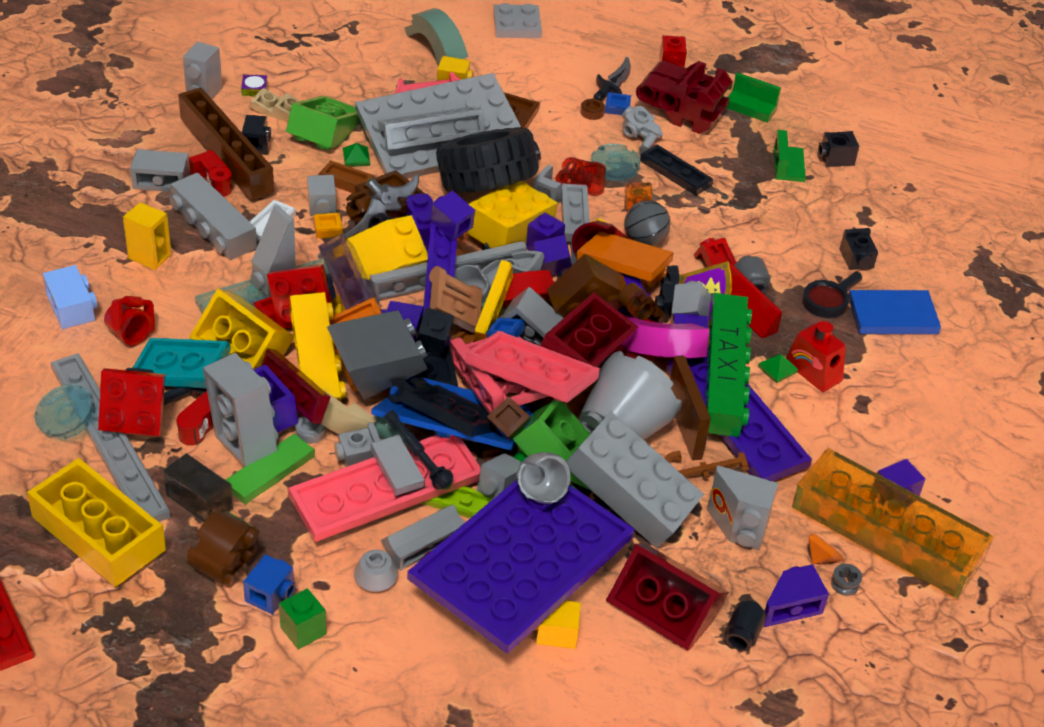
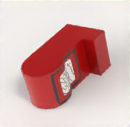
M212 149L189 158L190 175L199 173L223 197L231 194L232 185L230 182L232 173Z
M207 391L177 416L178 438L185 445L199 444L203 441L205 434L214 428Z

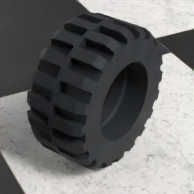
M525 127L495 129L458 137L440 144L436 150L442 186L447 192L453 190L457 193H471L500 188L533 177L539 169L533 134Z

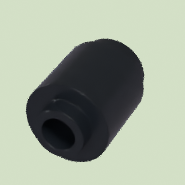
M742 601L736 604L725 629V640L732 648L739 651H748L751 646L756 644L767 618L765 611L758 603Z

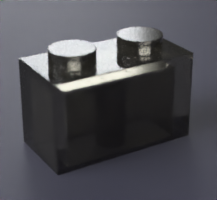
M184 454L163 470L166 496L203 522L216 510L222 511L224 509L228 512L233 510L231 483L189 454Z

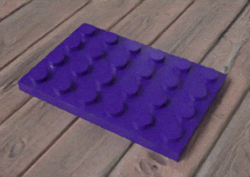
M516 479L407 571V580L508 654L634 537L635 529L571 485L568 486L567 493L558 502L542 504L527 498L520 491Z

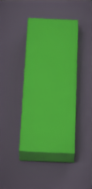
M292 434L277 445L278 451L243 467L224 480V487L243 504H247L314 458L315 449L296 434Z

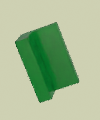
M737 72L735 74L733 90L728 95L730 100L727 109L768 123L777 111L781 87Z
M777 130L773 148L775 180L805 182L803 148L788 147L787 130Z

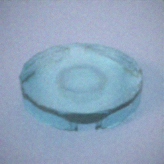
M605 144L598 147V150L593 151L591 154L590 167L601 178L609 181H625L635 177L639 172L640 157L636 151L632 149L631 152L627 150V146L622 144Z
M75 384L62 385L51 390L41 399L36 407L35 423L48 438L68 439L78 435L88 427L91 422L92 412L95 414L96 406L93 397L84 387Z

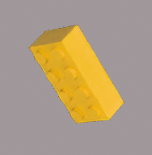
M79 457L27 492L32 518L114 587L121 584L166 551L163 525Z

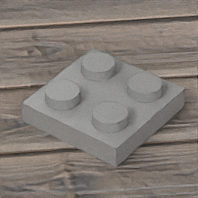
M494 4L493 14L496 38H541L542 27L539 5Z

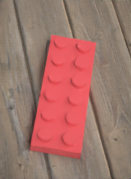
M435 435L419 442L425 448V453L437 467L444 466L453 473V483L446 490H437L433 487L432 480L429 478L432 472L420 457L415 456L409 447L406 446L425 480L424 487L395 496L376 459L373 457L289 487L288 496L314 542L478 482L481 467L462 438L450 435V438Z

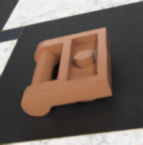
M435 266L429 274V280L432 282L430 309L454 315V324L473 333L481 315L482 289L475 285L469 286L446 274L445 269Z

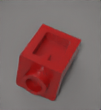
M725 237L717 240L708 238L699 244L700 247L694 253L696 259L703 257L707 267L727 261L729 265L737 263Z

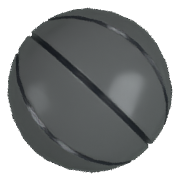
M638 202L625 215L624 228L630 240L654 246L663 241L670 231L671 221L669 213L658 202Z

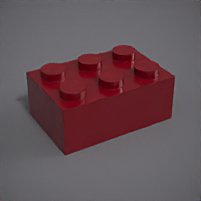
M593 292L546 333L540 346L600 368V372L603 364L613 353L623 352L628 347L639 327Z

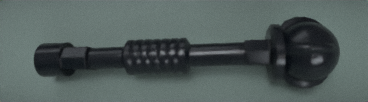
M389 411L384 416V419L389 425L395 427L404 438L403 442L415 456H419L432 472L429 478L432 480L433 487L437 490L450 488L453 483V473L444 466L437 467L425 453V448L413 433L410 434L399 421V416L395 411Z

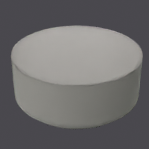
M305 416L300 417L298 424L295 425V434L308 444L321 441L326 433L325 426L311 423Z

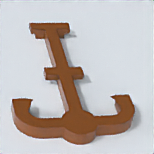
M680 450L671 452L664 459L669 463L673 460L682 461ZM741 452L738 453V458L706 464V461L700 462V466L678 471L685 478L703 474L705 479L710 477L709 472L716 471L717 465L725 468L741 466L743 471H747L749 468L745 454Z

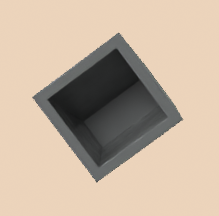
M399 310L327 326L345 367L363 400L394 386L392 384L394 380H406L427 370L423 358L428 355L420 340L414 342L412 336L417 333L410 319L403 320Z

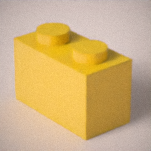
M139 202L123 216L128 259L156 270L172 255L167 213Z

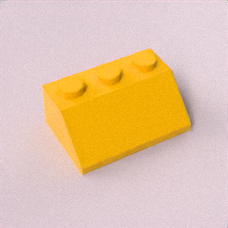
M217 288L189 336L193 340L229 341L231 350L228 356L236 353L244 362L248 361L253 369L261 367L267 348L275 349L284 356L294 339L291 333L239 295Z

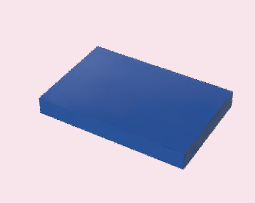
M929 290L849 291V302L859 334L940 333L941 325Z

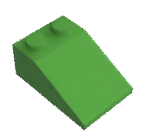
M323 95L292 103L286 132L293 134L296 140L304 142L309 140L315 142L318 148L330 150L341 145L361 121L354 106Z
M551 399L530 416L531 421L515 435L513 440L516 442L519 450L527 456L545 451L556 453L566 462L590 435V432L563 402ZM570 471V481L589 489Z

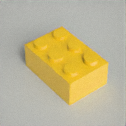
M524 181L506 185L469 203L476 211L473 228L466 233L484 244L487 242L490 248L521 241L526 243L528 224L544 212L555 218L558 202L549 198L547 194L530 187Z

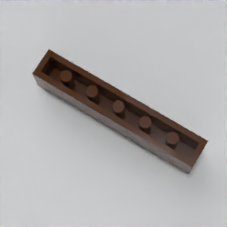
M201 87L178 94L181 120L208 151L212 149L227 165L232 173L231 178L252 201L274 193L273 167Z

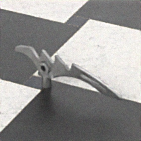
M415 174L410 182L399 187L387 184L381 186L373 177L369 179L365 185L374 194L371 197L370 205L364 217L353 229L333 238L318 254V258L322 259L333 255L331 246L347 239L358 231L363 232L367 230L372 216L378 213L386 214V211L401 210L402 206L398 198L407 199L409 195H413L419 184V176Z

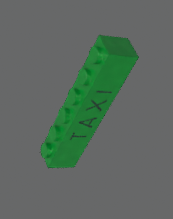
M714 293L710 312L705 405L711 417L708 433L739 437L742 425L747 426L749 408H744V405H748L750 387H745V384L749 383L750 367L745 365L749 364L751 347H746V344L749 345L751 340L752 328L747 327V325L750 326L752 309L747 308L748 297Z

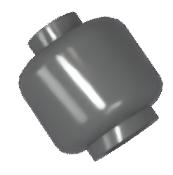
M749 255L740 258L734 266L762 293L765 292L770 284L771 277L763 259Z

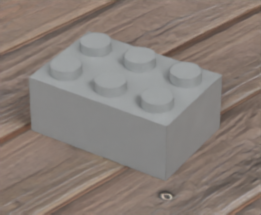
M236 353L203 367L215 437L244 467L278 451L276 444L278 433L273 425L272 418L275 416V412L269 399L271 387L266 378L260 377L254 371L248 361L244 362Z

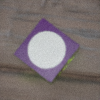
M243 74L242 96H256L262 88L267 90V75Z

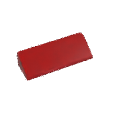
M730 264L731 295L748 297L747 308L752 309L749 327L761 338L777 333L782 311L734 265Z

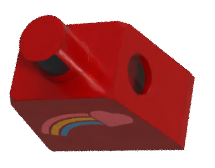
M820 321L799 332L786 357L798 369L797 373L822 393L843 381L846 352L845 344L832 334L834 327L827 321Z

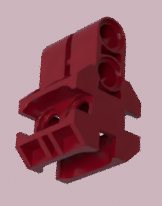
M660 61L637 86L636 96L643 103L666 110V115L673 125L681 127L683 118L693 121L692 132L701 134L713 126L729 105L730 98L725 97L724 94L728 89L731 90L733 81L726 70L721 68L716 69L715 77L705 74L706 63L700 61L688 66V68L667 61Z

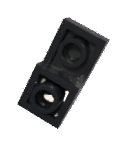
M678 265L667 266L666 277L661 278L660 294L655 296V303L664 312L662 323H668L672 316L675 285L679 284Z

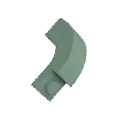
M432 8L411 15L413 19L411 20L412 25L404 27L407 36L416 33L423 34L433 48L438 66L442 56L459 59L469 57L458 28L445 12Z

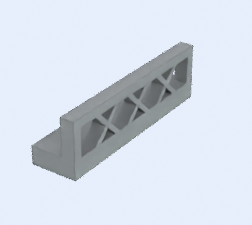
M475 106L378 121V128L384 131L385 147L387 150L453 140L458 137L485 131L483 109Z

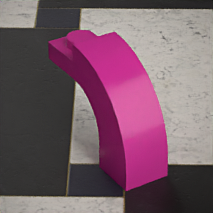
M623 314L639 327L625 350L661 357L684 355L686 358L707 357L708 328L693 323H655Z

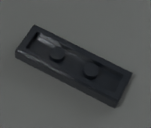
M658 144L640 155L642 163L695 196H698L713 185V178Z

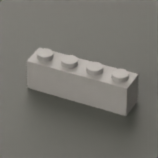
M199 173L170 184L171 196L169 199L172 207L175 210H179L185 216L186 221L189 224H193L199 230L201 236L207 238L214 245L217 252L222 253L227 259L233 260L257 249L256 227Z

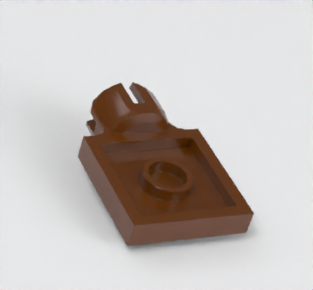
M397 170L374 178L381 186L387 184L399 187L410 182ZM367 181L355 185V192L346 198L347 201H351L345 207L349 218L354 220V223H359L364 217L370 205L371 197L374 194L365 185ZM417 187L413 195L425 193ZM398 198L402 206L401 210L386 211L385 213L393 218L407 213V199Z

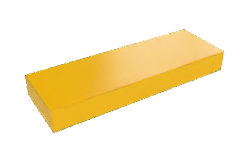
M504 260L500 262L474 331L476 341L487 338V331L499 317L513 279L511 262Z

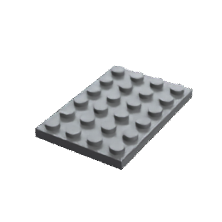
M494 73L355 102L357 115L384 174L397 170L407 179L413 178L415 174L423 176L439 172L436 150L440 144H444L447 141L387 150L385 147L384 131L378 128V121L475 106L483 109L485 132L495 129L521 127Z

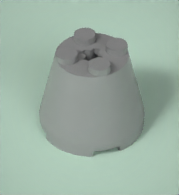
M621 351L613 353L603 364L599 372V378L595 381L579 416V421L591 434L612 411L637 435L646 440L676 417L681 410L682 402L675 397L671 390L673 382L656 365L641 356L633 359L624 356Z

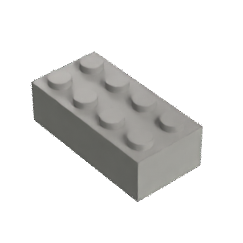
M612 411L566 461L570 469L569 471L656 549L674 534L704 495Z

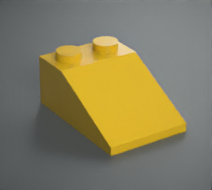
M412 215L386 220L331 246V251L348 294L370 289V275L427 263L428 257Z

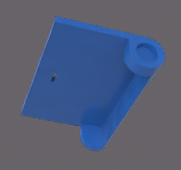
M412 376L406 379V381L409 383V385L413 386L414 388H417V386L414 383L410 382V379L416 378L418 376ZM424 378L427 383L433 386L440 385L484 407L472 390ZM392 386L389 395H399V388ZM388 397L371 410L372 415L383 418L389 411L394 410L399 416L400 422L436 431L435 435L450 438V435L507 450H512L516 445L513 438L508 441L499 431L469 437L403 402L393 403ZM520 405L529 416L535 413L533 405Z

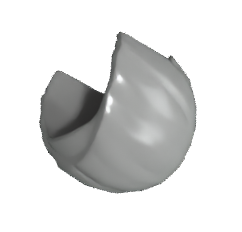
M545 451L534 453L520 463L516 474L517 484L520 491L527 498L537 503L552 504L558 502L567 493L570 484V469L565 460L556 453Z

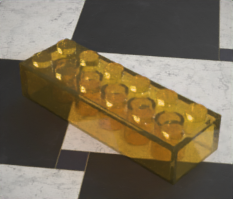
M830 448L823 452L798 482L792 508L957 599L985 561L994 536Z

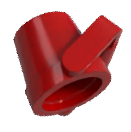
M124 296L120 299H114L104 315V323L125 344L131 346L138 345L147 338L149 333L155 330L154 304L151 300H144L139 296Z

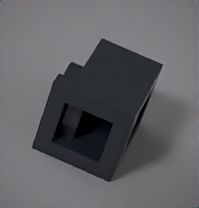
M246 115L242 129L243 135L261 155H268L271 127L267 126V116Z
M870 228L844 230L839 250L849 270L875 267L878 250L870 236Z

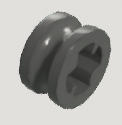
M840 564L834 570L831 586L841 595H854L859 590L862 573L852 564Z

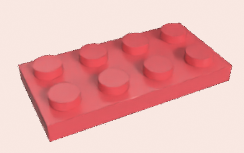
M497 331L466 352L465 359L466 364L474 366L480 371L492 373L502 377L505 381L515 382L527 387L531 391L546 394L557 401L566 403L599 378L600 369L502 331Z

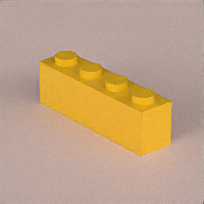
M325 292L290 296V315L298 369L321 389L327 391L341 402V399L346 398L344 381H339L337 373L342 372L340 354H334L333 346L336 345L327 328L330 325L329 320H333L332 303L326 302Z

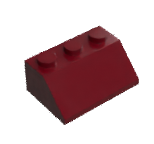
M635 544L606 601L688 651L715 620L729 592L650 545Z

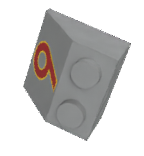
M717 465L707 511L730 542L760 550L778 483Z

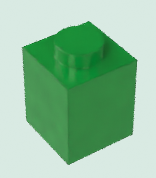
M308 588L279 603L280 628L298 650L326 635V610Z

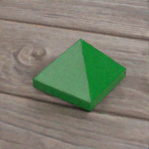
M355 143L343 148L344 164L346 166L370 165L367 146Z
M780 353L758 363V367L776 383L798 372V369Z

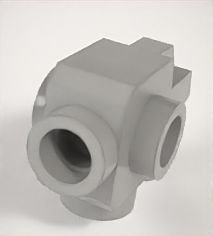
M629 106L622 114L624 119L623 132L628 137L634 136L635 138L642 136L644 138L640 146L642 152L650 149L657 138H662L661 127L654 122L655 117L644 107L637 106L633 108Z

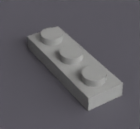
M562 183V223L565 224L564 235L567 242H572L573 234L579 226L590 222L587 185Z

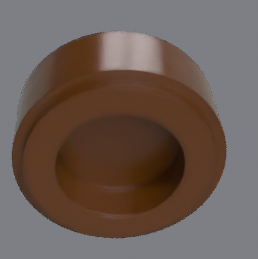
M591 98L581 103L580 113L584 118L598 120L604 116L605 105L602 101Z

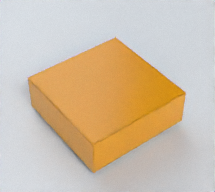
M340 213L313 215L316 239L343 235Z

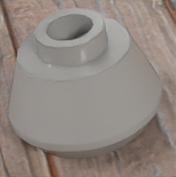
M370 550L363 554L354 569L356 583L361 588L371 592L389 589L398 578L396 564L390 555L382 550Z

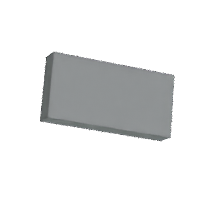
M400 435L371 443L370 450L395 496L424 487L425 480Z

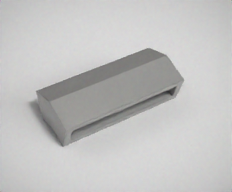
M453 504L381 539V542L397 568L401 571L419 562L428 551L436 548L465 522L459 516Z

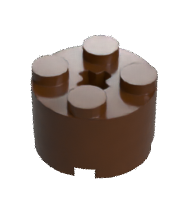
M224 509L222 511L216 510L198 530L196 536L200 538L197 548L190 546L187 564L222 585L232 587L239 578L241 566L244 563L251 564L258 553L259 548L254 544L260 530Z

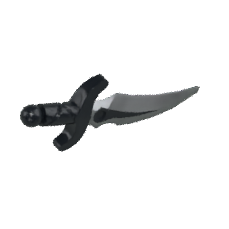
M625 57L621 66L608 76V80L603 79L600 74L597 75L596 83L600 89L594 94L593 99L602 101L609 92L622 94L618 86H621V82L625 81L630 73L631 64L628 57Z

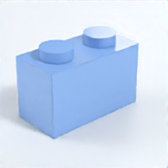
M76 265L42 273L46 295L61 329L95 321L94 309L98 308L94 292H88L90 288L85 274L80 275Z

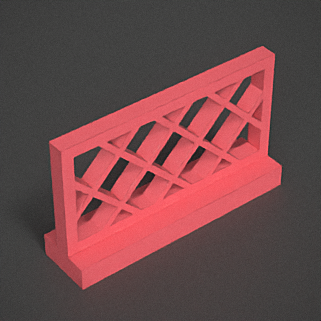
M460 337L449 340L454 367L489 414L507 398L508 392L519 393L510 397L519 406L549 397L546 394L531 391L523 385L515 384V382L496 381L497 378L502 377L480 371L476 367L466 364V352L487 338L465 344Z

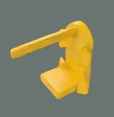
M336 294V298L331 301L332 305H334V314L349 309L346 307L348 300L345 299V294Z

